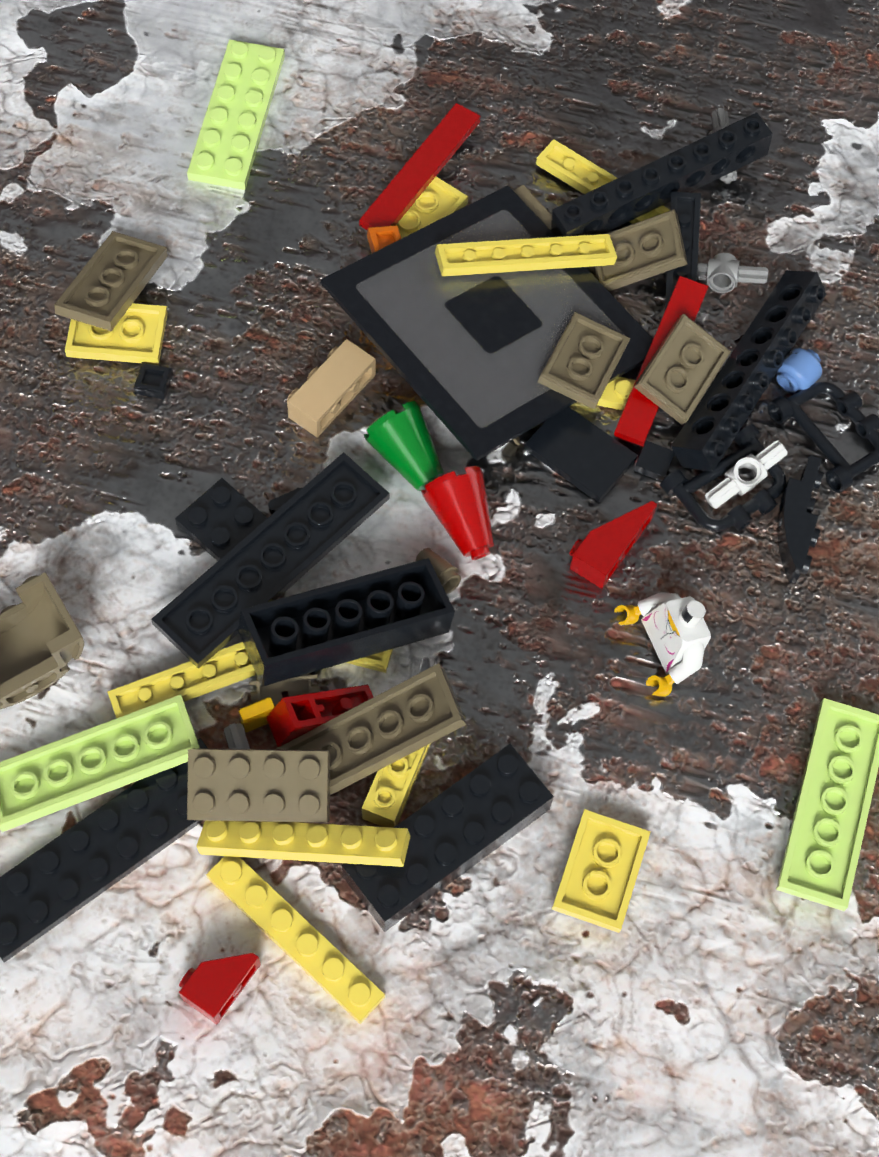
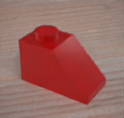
M254 953L204 961L199 964L196 970L190 968L179 984L182 988L179 991L182 1000L217 1025L261 966L259 957Z

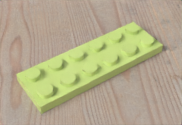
M229 39L187 171L188 180L242 190L246 189L285 58L284 49Z
M182 695L172 697L0 762V830L2 832L188 762V749L200 748Z
M823 698L821 701L776 890L842 911L848 908L879 768V714Z

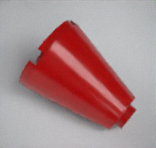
M470 466L464 468L466 474L456 475L455 471H452L434 479L424 486L425 490H421V493L463 556H471L472 560H477L490 554L489 549L494 546L483 472L479 466Z

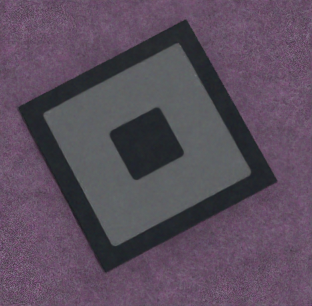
M508 185L322 278L320 282L476 461L577 402L538 383L541 373L574 312L630 338L608 383L644 363L653 338L586 267L441 276L435 255L437 244L557 237Z

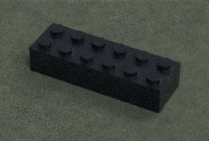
M426 558L241 609L238 632L261 687L449 633L455 610L430 559Z
M510 743L394 827L408 828L410 834L403 867L344 863L342 865V877L385 932L550 810L554 796Z

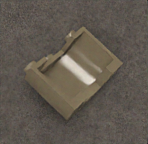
M46 572L39 576L35 575L27 578L21 586L15 588L23 602L18 605L8 606L0 613V709L23 702L50 687L70 670L67 665L72 658L74 660L79 659L84 648L83 637Z

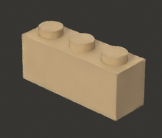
M348 339L339 347L335 346L329 352L326 361L309 373L307 381L300 388H295L287 398L288 418L318 438L376 375V358Z

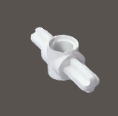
M774 441L756 456L749 454L745 458L740 459L735 466L725 472L726 478L705 494L708 504L717 509L737 493L742 496L754 489L759 482L768 476L767 470L787 456L784 445L779 441ZM742 468L751 470L754 474V480H742L738 475V470Z

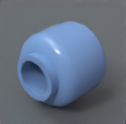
M792 349L784 358L782 366L776 373V380L780 387L786 392L794 394L812 386L822 375L819 355L811 349Z

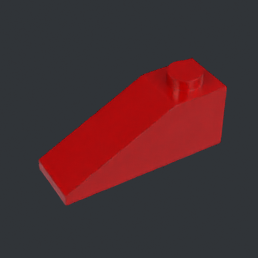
M650 501L591 530L584 540L579 538L569 553L572 556L570 569L603 589L652 521L657 503Z
M366 684L284 697L268 714L266 719L276 744L280 747L373 698L369 685Z

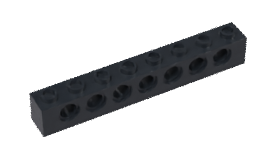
M756 112L552 209L551 231L557 237L604 234L669 203L671 192L694 191L768 155L773 133Z
M785 271L672 443L671 448L682 467L711 472L715 470L750 413L754 410L764 391L768 388L773 377L782 366L784 358L796 344L798 338L827 295L817 272Z

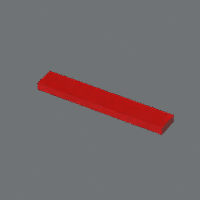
M456 103L359 219V226L367 231L368 228L396 226L477 127L481 116Z
M682 276L679 277L636 382L678 317L685 314L695 322L709 286ZM634 386L617 424L614 436L643 447L659 407L634 388Z

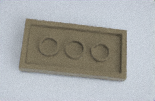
M112 231L54 304L55 313L112 331L168 257L167 247Z
M188 749L187 820L328 823L330 821V750Z

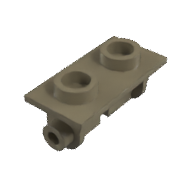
M308 673L261 687L256 675V680L249 682V685L257 686V691L251 692V702L253 704L271 697L273 704L277 705L282 699L281 692L288 691L289 697L319 692L318 684L311 685V679L317 678V674Z

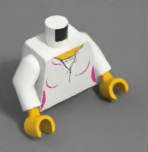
M661 592L638 601L637 606L620 605L615 608L614 612H627L626 620L619 622L618 624L620 625L635 624L639 619V615L642 614L644 616L641 621L665 673L668 674L665 677L652 675L647 679V686L654 687L659 685L657 691L653 692L652 695L659 697L668 696L672 691V684L674 682L679 684L701 668L704 650L711 639V633L703 618L706 610L702 603L696 601L691 596L680 598L676 593Z

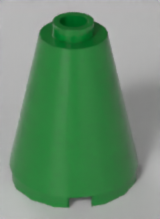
M416 401L402 404L405 409L404 411L395 413L394 410H391L368 427L366 430L368 434H364V438L417 491L425 490L424 486L427 483L444 475V471L421 408Z

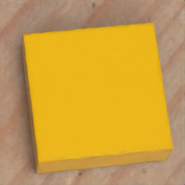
M271 697L240 708L239 715L245 733L268 724L266 717L275 707Z

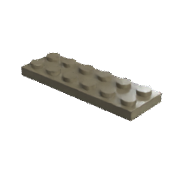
M438 663L276 749L330 750V795L467 724L446 672Z

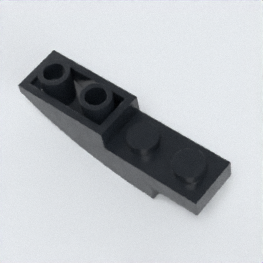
M812 455L809 456L804 466L800 480L789 477L779 505L777 521L779 553L788 581L796 584L801 573L807 574L812 561V556L807 555L809 547H815L820 534V529L815 528L819 516L812 514L816 499L812 498L811 494L813 489H819L824 472L819 471L822 459Z

